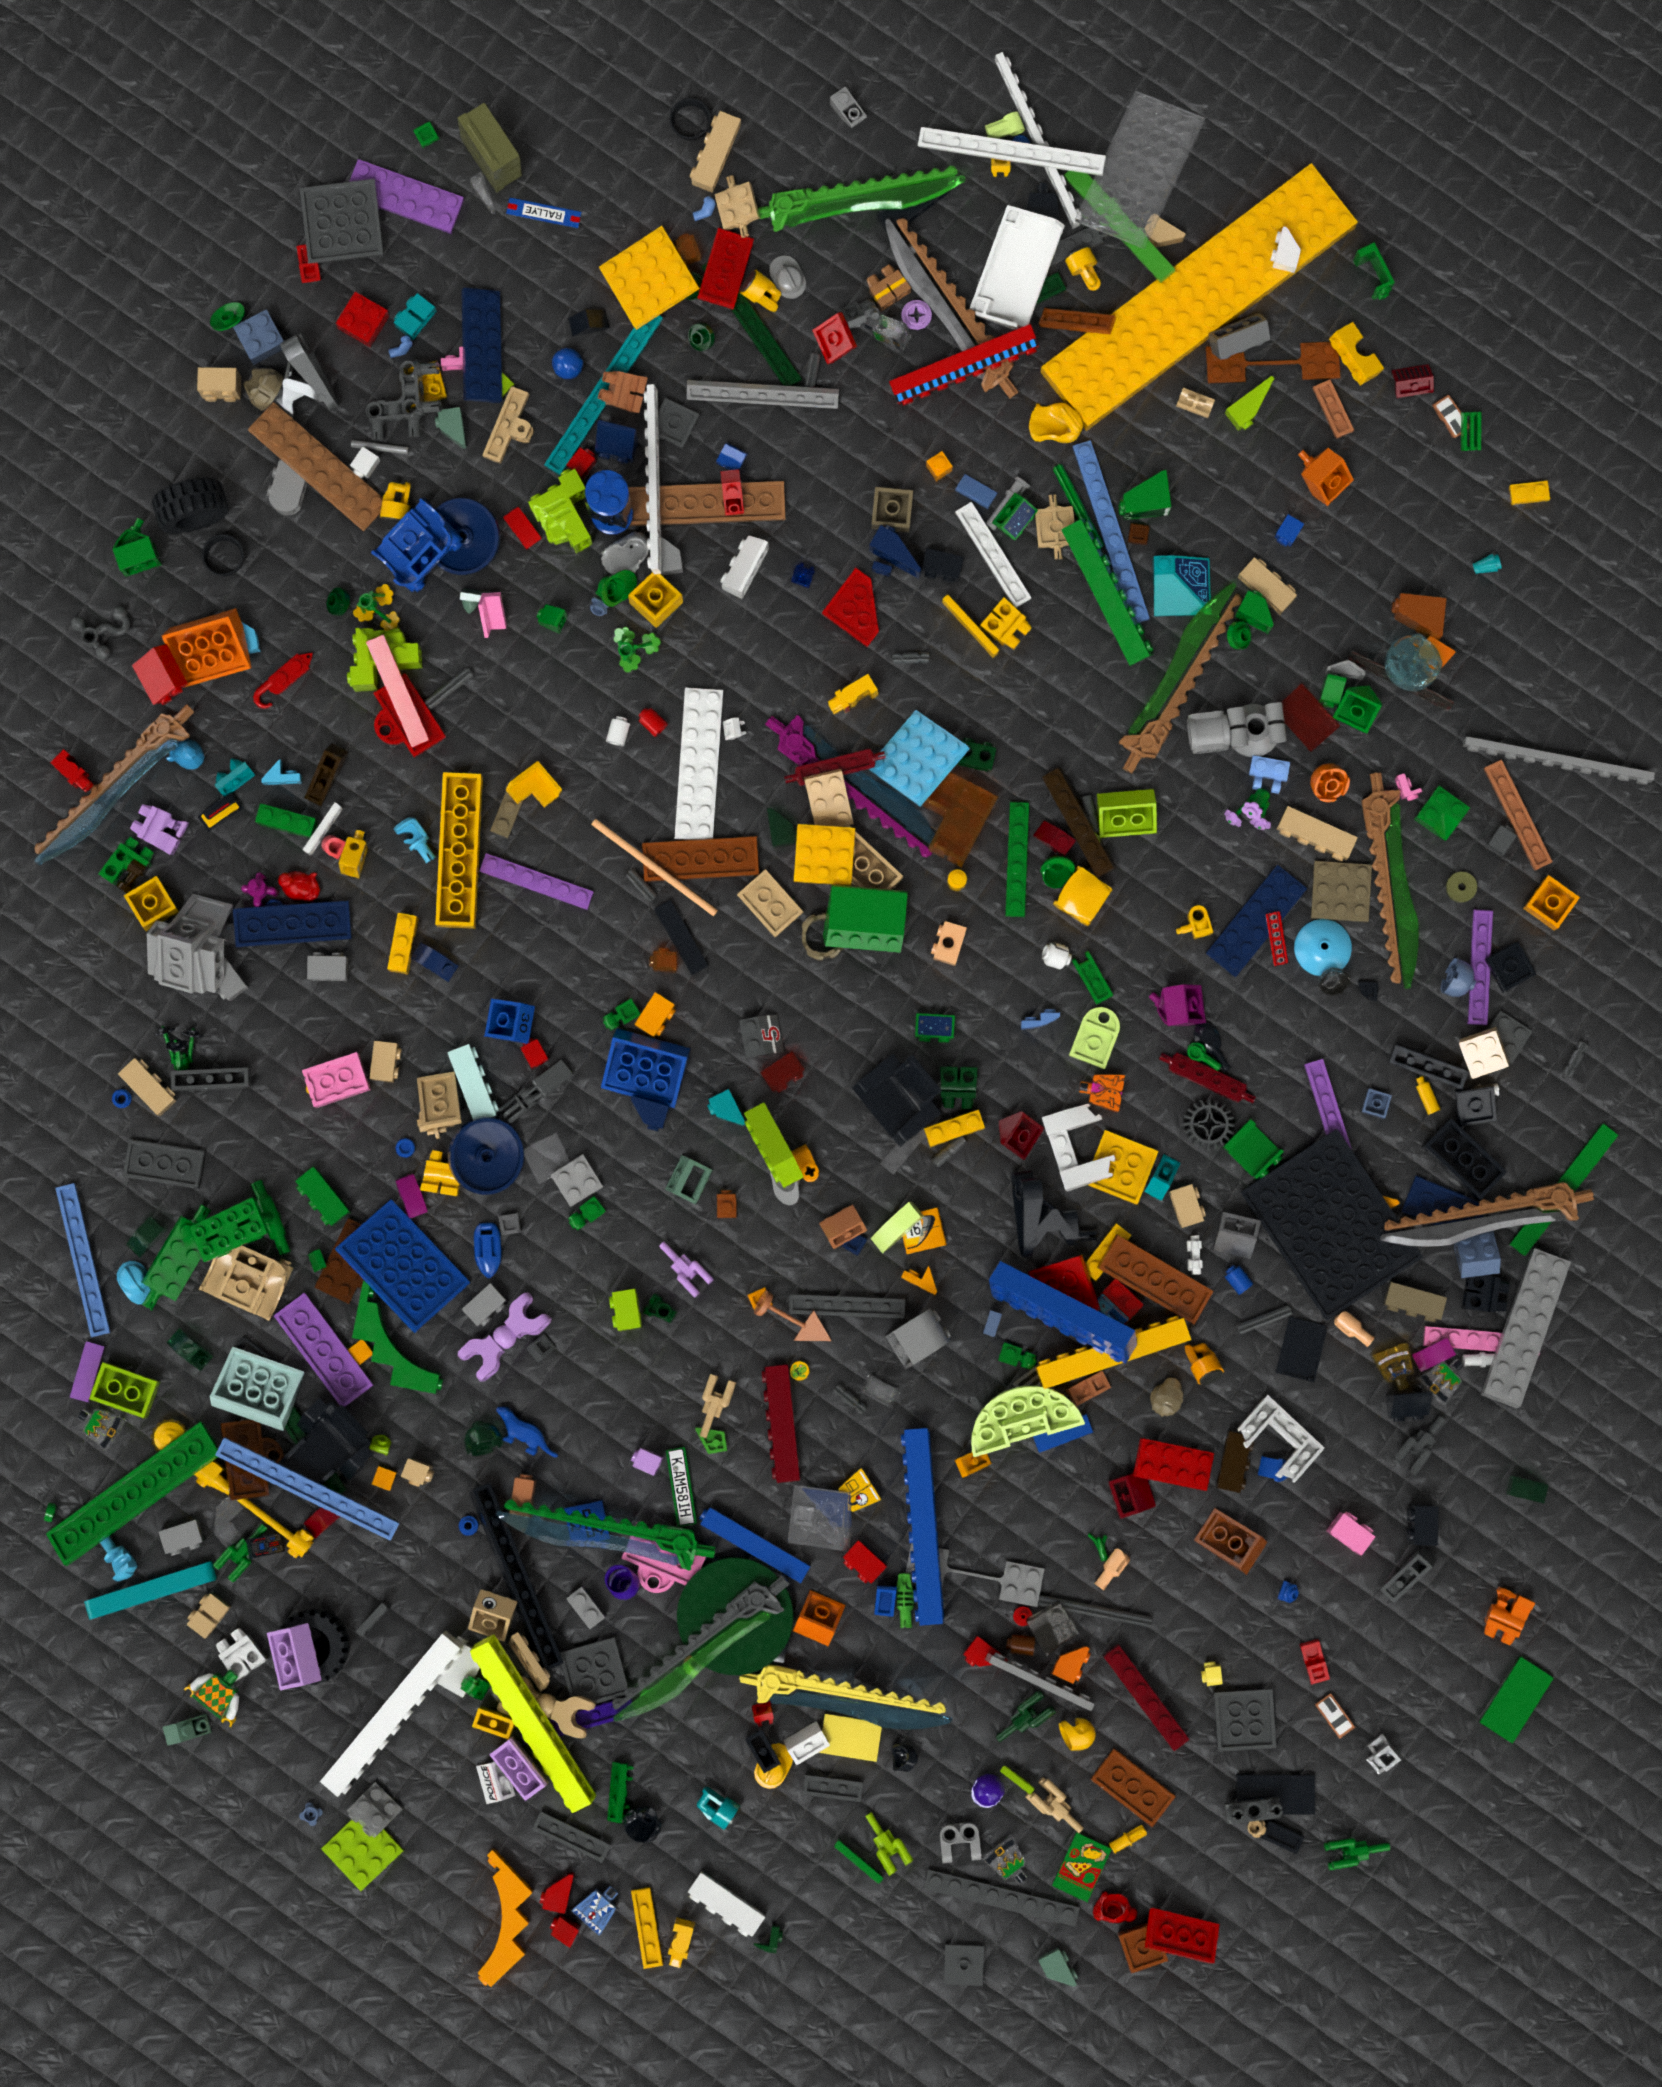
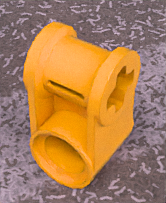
M804 1144L791 1151L804 1176L803 1179L807 1182L817 1180L819 1170L807 1145ZM808 1168L815 1170L813 1172L814 1176L805 1175Z

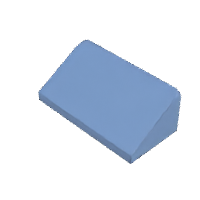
M966 474L955 489L958 493L986 509H989L998 494Z

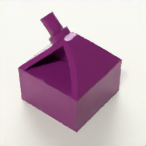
M1183 984L1165 987L1162 989L1160 997L1154 992L1149 996L1155 1003L1160 1018L1167 1026H1191L1206 1023L1201 985Z

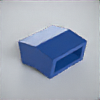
M725 443L716 463L728 470H740L748 453L729 443Z

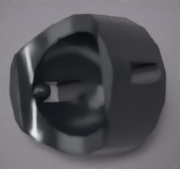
M895 1744L891 1748L894 1771L909 1772L918 1763V1755L912 1746Z

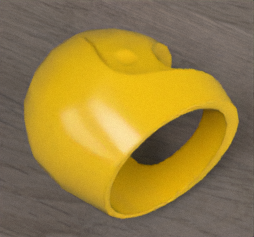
M1075 1718V1727L1065 1720L1059 1723L1060 1733L1069 1750H1084L1093 1744L1096 1736L1095 1728L1088 1720Z

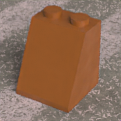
M1400 593L1398 598H1395V601L1392 602L1391 613H1394L1395 620L1426 638L1432 636L1439 641L1443 636L1446 598Z

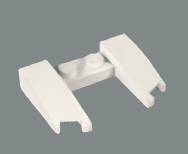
M1089 1104L1042 1117L1060 1170L1062 1182L1067 1192L1113 1176V1173L1108 1172L1110 1161L1115 1162L1114 1155L1078 1165L1068 1131L1103 1120L1100 1114L1095 1116L1088 1109L1090 1107Z
M1267 1395L1237 1430L1242 1432L1246 1441L1243 1444L1245 1448H1248L1268 1424L1296 1449L1275 1476L1282 1478V1476L1292 1478V1482L1295 1483L1324 1450V1447Z

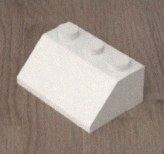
M749 535L746 540L742 539L738 547L740 550L738 556H733L729 564L731 566L729 573L725 572L720 581L723 583V590L741 599L745 596L769 550L767 541Z

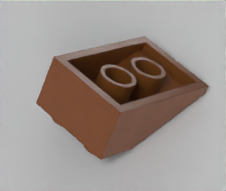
M1214 1508L1194 1539L1195 1542L1246 1575L1268 1543L1262 1536Z

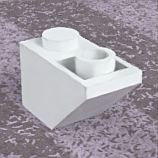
M1283 226L1282 231L1277 232L1275 243H1278L1277 250H1273L1270 261H1273L1272 268L1295 273L1301 249L1288 228Z

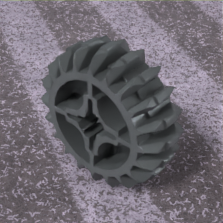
M1207 1099V1105H1205L1203 1100H1200V1107L1194 1103L1193 1107L1195 1110L1187 1109L1191 1116L1184 1115V1118L1189 1120V1122H1183L1182 1125L1188 1126L1189 1129L1183 1132L1184 1134L1190 1132L1191 1135L1187 1137V1140L1189 1141L1194 1138L1195 1141L1192 1145L1195 1146L1199 1142V1149H1202L1205 1144L1207 1151L1210 1150L1211 1145H1213L1214 1150H1217V1143L1223 1147L1225 1144L1222 1139L1229 1141L1230 1138L1226 1134L1232 1135L1234 1133L1232 1130H1229V1127H1235L1234 1123H1229V1120L1234 1119V1116L1227 1117L1226 1114L1230 1113L1231 1110L1227 1109L1224 1112L1222 1109L1225 1107V1104L1223 1103L1218 1107V1100H1215L1213 1105H1211V1099ZM1206 1109L1205 1119L1198 1122L1194 1121L1196 1114ZM1212 1110L1218 1112L1224 1122L1214 1120ZM1208 1119L1215 1124V1126L1210 1128L1209 1134L1208 1129L1204 1125H1199L1206 1123ZM1194 1127L1201 1128L1204 1131L1205 1140L1196 1134ZM1224 1128L1219 1138L1211 1140L1214 1129Z

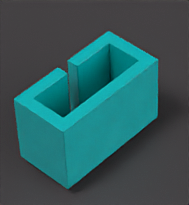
M418 293L408 299L406 302L407 308L399 311L394 318L395 327L405 335L410 336L413 341L437 312L435 306Z

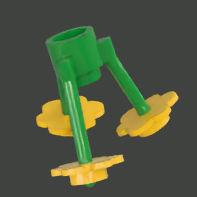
M383 584L381 587H377V593L370 591L369 594L361 595L356 606L357 609L353 611V615L360 622L365 620L371 621L373 614L377 613L384 619L381 621L380 626L385 631L397 628L400 618L395 611L385 615L376 608L377 602H379L380 606L390 605L393 602L392 596L394 592L390 590L389 585Z

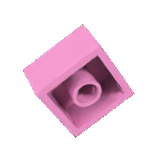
M1339 1512L1326 1531L1356 1554L1362 1556L1375 1538L1372 1534L1373 1530L1365 1524L1359 1525L1356 1522L1358 1519L1351 1513Z

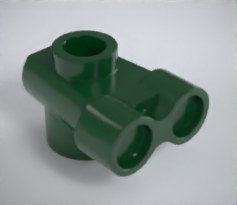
M654 1293L643 1313L649 1317L655 1316L668 1323H672L678 1311L665 1303L663 1297ZM665 1310H669V1314L667 1316L663 1315Z

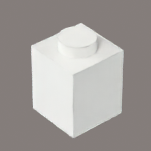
M362 447L350 466L354 474L361 479L364 477L368 480L379 464L380 459Z

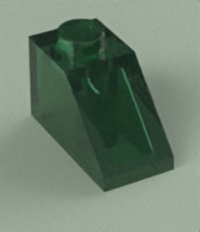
M767 808L773 848L795 845L797 828L793 829L791 822L772 808Z
M150 1216L135 1231L126 1245L141 1258L167 1230L154 1217Z
M1510 1476L1506 1495L1544 1504L1548 1485Z

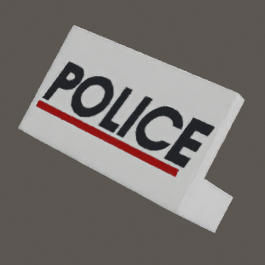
M495 1761L476 1766L486 1804L499 1802L515 1796L512 1783Z

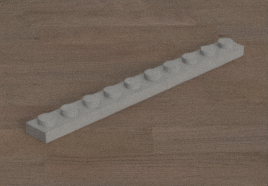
M1466 737L1463 741V747H1467V750L1471 752L1482 750L1492 756H1497L1498 753L1505 755V758L1508 759L1519 757L1524 758L1523 761L1528 763L1539 761L1544 766L1553 767L1555 764L1560 765L1561 769L1565 770L1576 768L1580 769L1581 773L1591 774V772L1599 773V776L1607 778L1612 775L1617 776V779L1621 781L1633 779L1636 780V783L1642 785L1651 783L1655 776L1654 772L1473 737Z

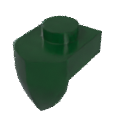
M772 1924L770 1944L754 1943V1945L765 1952L776 1954L778 1942L782 1943L783 1931L779 1930L780 1925Z

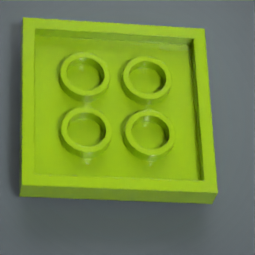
M351 1820L321 1849L350 1881L362 1891L404 1849L385 1829L373 1838V1836L370 1837L362 1830L363 1826L359 1822L355 1823Z

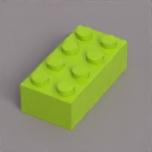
M765 1103L745 1112L744 1115L747 1120L744 1123L776 1183L780 1181L783 1188L802 1179L804 1176Z

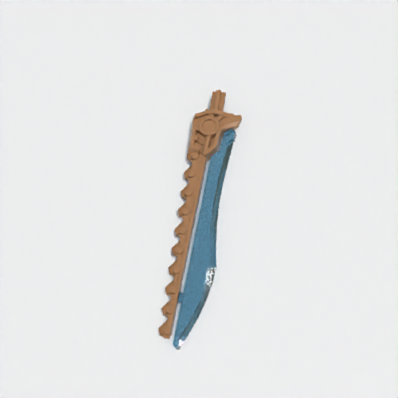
M186 704L174 718L171 715L161 713L141 734V738L136 742L137 746L126 751L125 759L115 762L114 770L105 773L100 784L92 786L91 794L81 797L80 805L71 808L66 819L58 821V828L47 832L46 840L35 845V852L40 854L35 859V863L41 865L74 847L91 834L118 800L139 778L166 754L175 750L178 747V741H184L190 737V734L181 725L194 711Z

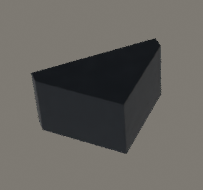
M585 309L568 318L572 337L609 329L605 310Z

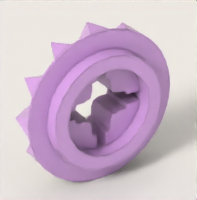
M913 300L903 307L901 317L903 323L909 329L918 331L926 328L930 323L932 312L925 302ZM915 308H917L919 314H922L918 322H916L914 317H911L914 314Z

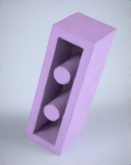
M640 1448V1450H635L631 1461L634 1462L633 1467L654 1476L657 1474L664 1457L645 1448Z

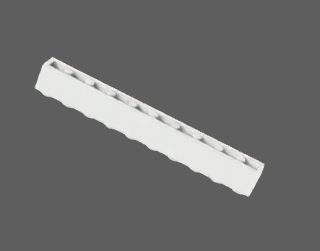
M447 1631L443 1632L320 1782L337 1797L341 1793L345 1795L352 1787L350 1782L354 1778L358 1780L363 1774L364 1770L362 1768L366 1763L370 1765L377 1757L374 1753L378 1748L382 1750L389 1742L387 1740L390 1734L394 1736L401 1728L399 1723L402 1719L406 1721L413 1713L411 1708L415 1704L419 1706L425 1699L423 1694L426 1690L431 1691L438 1683L435 1679L439 1675L444 1676L450 1668L448 1664L451 1660L456 1661L462 1654L460 1649L463 1645Z

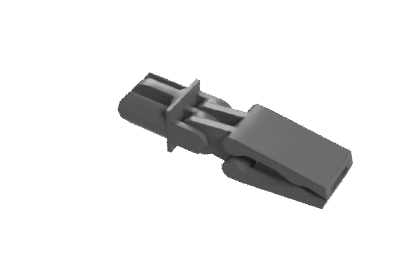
M561 1059L533 1080V1086L528 1089L525 1087L498 1110L502 1112L516 1101V1104L503 1114L507 1118L521 1108L519 1112L508 1120V1123L511 1124L535 1106L541 1096L543 1099L570 1079L574 1073Z

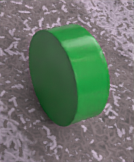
M48 1503L44 1521L50 1523L53 1521L57 1506L55 1503Z

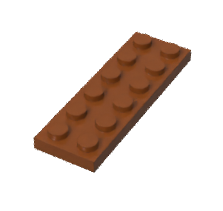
M757 836L642 843L643 854L677 880L759 875ZM643 864L644 882L666 881Z
M1117 1234L1097 1266L1101 1271L1194 1325L1214 1292Z

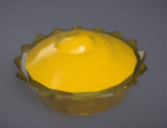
M164 1419L153 1428L151 1444L154 1445L156 1451H161L187 1432V1430L179 1421Z

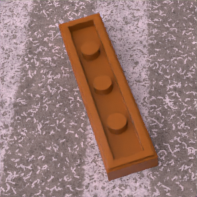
M1044 308L1039 325L1044 328L1110 335L1116 318L1115 315Z

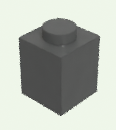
M1500 825L1486 847L1502 857L1517 835L1514 834V830L1509 826L1504 825L1503 827Z

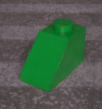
M546 604L544 609L540 608L536 618L539 625L560 634L566 622L567 614L564 609Z
M1331 674L1326 676L1319 702L1323 703L1324 707L1334 708V706L1339 705L1347 678Z

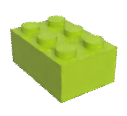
M102 1362L89 1399L141 1418H148L160 1381L107 1362Z

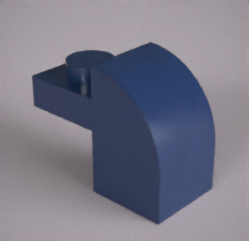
M420 942L411 956L412 960L449 982L458 968V965Z

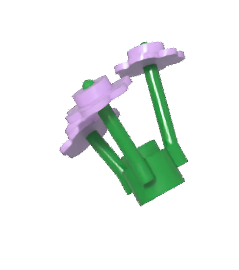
M1257 789L1255 794H1251L1249 799L1235 813L1227 809L1224 813L1226 820L1231 825L1240 827L1242 821L1238 816L1243 812L1248 818H1252L1250 823L1255 828L1260 830L1270 829L1271 823L1264 819L1267 808L1270 805L1268 802L1270 794L1264 789Z

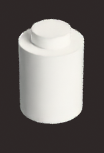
M616 716V719L611 720L606 742L617 746L625 745L630 727L626 718Z

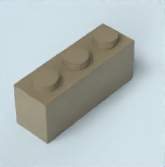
M1389 1282L1383 1305L1387 1306V1310L1398 1312L1400 1309L1406 1311L1405 1315L1417 1318L1418 1314L1425 1316L1424 1320L1435 1323L1436 1320L1442 1319L1447 1297Z

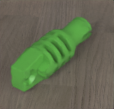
M911 1573L898 1574L897 1608L900 1610V1628H912L911 1610L914 1608V1588Z

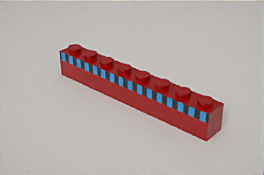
M1029 324L893 379L889 383L897 403L905 406L914 402V398L920 396L922 399L930 396L931 391L936 389L938 391L949 388V384L954 382L960 384L966 381L968 376L973 375V377L984 374L983 370L991 368V370L997 369L1005 361L1011 363L1018 360L1019 356L1025 353L1027 356L1034 354L1040 346L1033 327Z

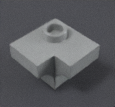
M1381 1733L1368 1744L1372 1754L1366 1760L1378 1774L1384 1771L1387 1772L1401 1761L1402 1755L1384 1733Z

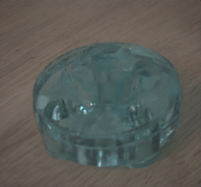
M1421 634L1403 636L1392 643L1385 657V671L1389 679L1396 686L1408 691L1422 690L1431 685L1442 667V660L1437 648Z

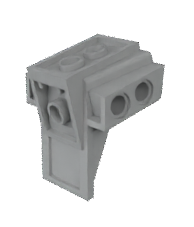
M192 894L170 924L156 920L147 932L148 974L153 975L154 980L159 981L160 985L191 994L194 992L205 993L206 991L215 993L225 976L224 939L218 937L229 914L233 910V905Z

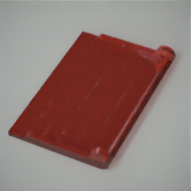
M1303 684L1281 702L1285 724L1310 752L1340 727Z

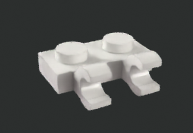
M1199 1235L1190 1236V1240H1187V1252L1191 1253V1259H1188L1187 1265L1191 1275L1201 1274V1268H1203V1260H1200L1202 1241H1199Z

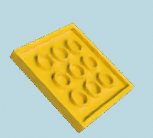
M660 226L599 266L636 330L700 289L663 226Z

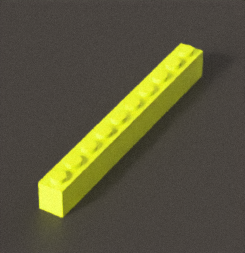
M495 1634L475 1643L470 1650L473 1661L478 1664L482 1675L491 1684L494 1694L498 1695L503 1708L510 1714L513 1724L518 1727L524 1741L531 1747L534 1757L543 1766L544 1773L550 1777L555 1790L562 1796L565 1806L574 1813L592 1804L597 1795Z

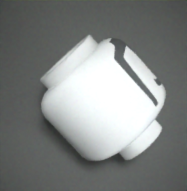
M1056 942L1045 945L1042 952L1044 963L1056 969H1062L1065 965H1069L1072 957L1067 946Z

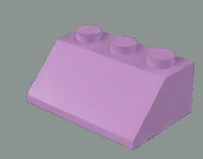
M308 1623L267 1633L280 1690L304 1686L322 1680Z
M514 1736L490 1754L491 1758L525 1801L549 1783L544 1773L541 1772Z

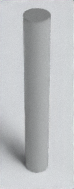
M357 440L351 441L352 448L361 449L364 447L368 450L408 454L409 447Z

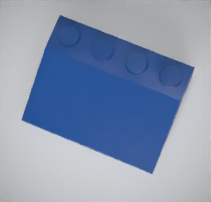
M617 1028L612 1038L601 1088L675 1108L691 1048Z

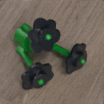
M161 1026L158 1029L159 1033L154 1034V1036H164L167 1046L166 1050L169 1051L171 1063L174 1064V1070L189 1069V1063L193 1062L194 1037L202 1038L204 1035L199 1034V1030L194 1028L187 1029V1032L182 1033V1035L190 1037L188 1056H186V1053L180 1052V1049L186 1048L187 1041H181V1039L170 1041L167 1033L174 1031L175 1028L170 1029L169 1026Z

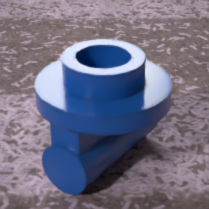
M1283 1581L1277 1599L1292 1603L1299 1594L1297 1586Z

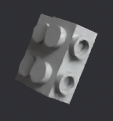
M374 1782L347 1811L349 1812V1817L355 1823L359 1822L363 1826L362 1830L365 1834L375 1838L403 1809Z

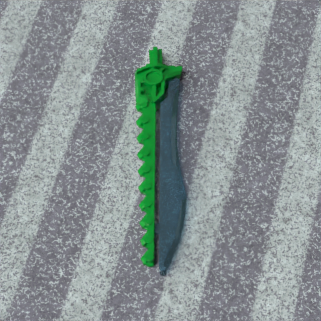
M513 1499L507 1500L504 1508L533 1514V1517L530 1518L502 1511L496 1512L497 1517L517 1530L557 1546H580L617 1550L674 1566L680 1563L681 1567L688 1571L691 1570L695 1555L714 1558L715 1554L714 1546L697 1544L694 1532L691 1529L655 1524L652 1528H649L643 1521L637 1522L633 1526L627 1518L621 1519L619 1523L611 1516H606L603 1520H600L595 1513H591L585 1518L578 1510L572 1511L573 1513L568 1515L562 1507L552 1512L546 1505H541L536 1510L529 1502L523 1503L519 1507ZM542 1516L653 1540L660 1549L675 1553L676 1556L659 1552L656 1546L651 1543L540 1520Z

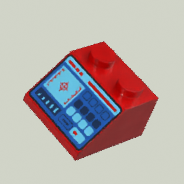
M1114 1279L1097 1296L1101 1309L1099 1312L1124 1325L1144 1305L1117 1279Z

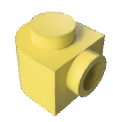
M1215 1661L1205 1662V1671H1201L1202 1682L1206 1683L1207 1686L1223 1684L1220 1664H1216Z

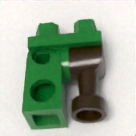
M129 837L124 844H119L118 848L98 873L114 886L117 884V887L125 893L132 891L130 885L137 877L143 876L152 865L150 861L154 855V852L147 847H144L139 855L134 851L140 843L132 837ZM125 870L129 872L124 882L119 881L120 876Z

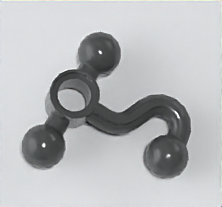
M122 606L115 607L112 612L115 620L122 621L123 625L120 628L108 623L101 624L96 629L87 628L85 626V619L80 616H76L71 620V627L81 632V639L85 646L96 649L95 654L99 659H106L110 655L109 647L101 645L99 635L104 631H109L115 635H123L130 628L127 610ZM94 634L95 639L93 641H86L87 635Z

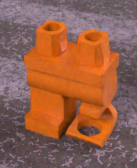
M1499 1586L1497 1588V1603L1491 1604L1484 1620L1486 1623L1484 1634L1494 1638L1498 1629L1504 1631L1500 1641L1511 1645L1515 1637L1519 1638L1535 1602ZM1515 1598L1510 1610H1506L1507 1601Z

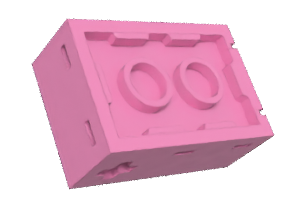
M357 1052L302 1070L306 1082V1092L313 1099L312 1104L315 1108L371 1090L360 1054Z

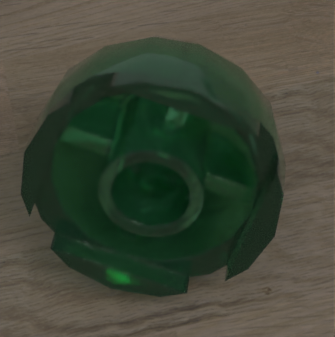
M483 1421L473 1423L472 1427L464 1435L467 1455L469 1453H472V1456L486 1455L493 1452L492 1448L498 1446L499 1449L504 1444L499 1429L495 1425L483 1423Z

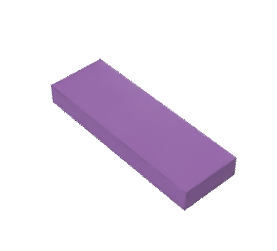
M86 1341L70 1398L90 1402L89 1398L97 1378L105 1346Z

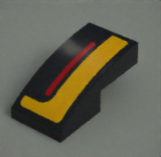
M232 793L203 811L198 815V818L207 831L210 832L223 824L226 819L240 812L242 807Z

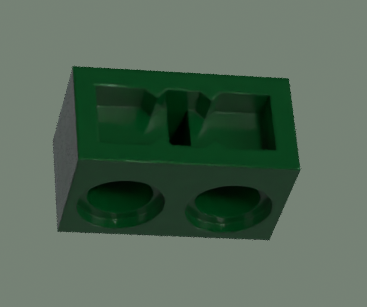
M970 738L960 740L970 748L972 754L968 757L963 756L956 765L991 773L997 748L987 742H982V744L974 743L975 740ZM982 752H987L990 755V759L983 761L979 755Z

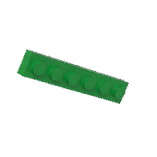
M1010 802L1005 917H1025L1029 803Z

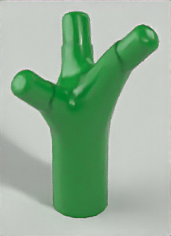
M1089 1533L1088 1537L1096 1545L1101 1561H1106L1108 1559L1105 1549L1107 1536L1104 1535L1101 1540L1100 1537L1096 1538Z

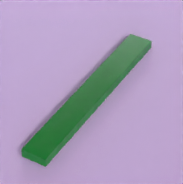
M1603 1123L1557 1183L1565 1182L1575 1192L1618 1137V1134ZM1551 1222L1523 1225L1509 1245L1523 1256H1526Z

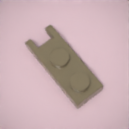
M506 792L490 832L508 839L523 801L517 804Z

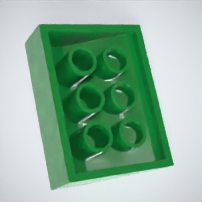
M831 885L823 931L825 946L901 953L905 928L907 891Z

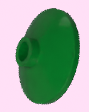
M238 302L223 305L211 316V327L217 331L234 327L244 317V306Z

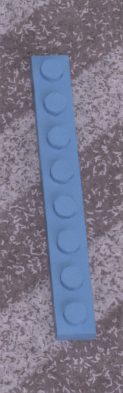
M76 1183L57 1187V1197L90 1336L96 1337L111 1333Z

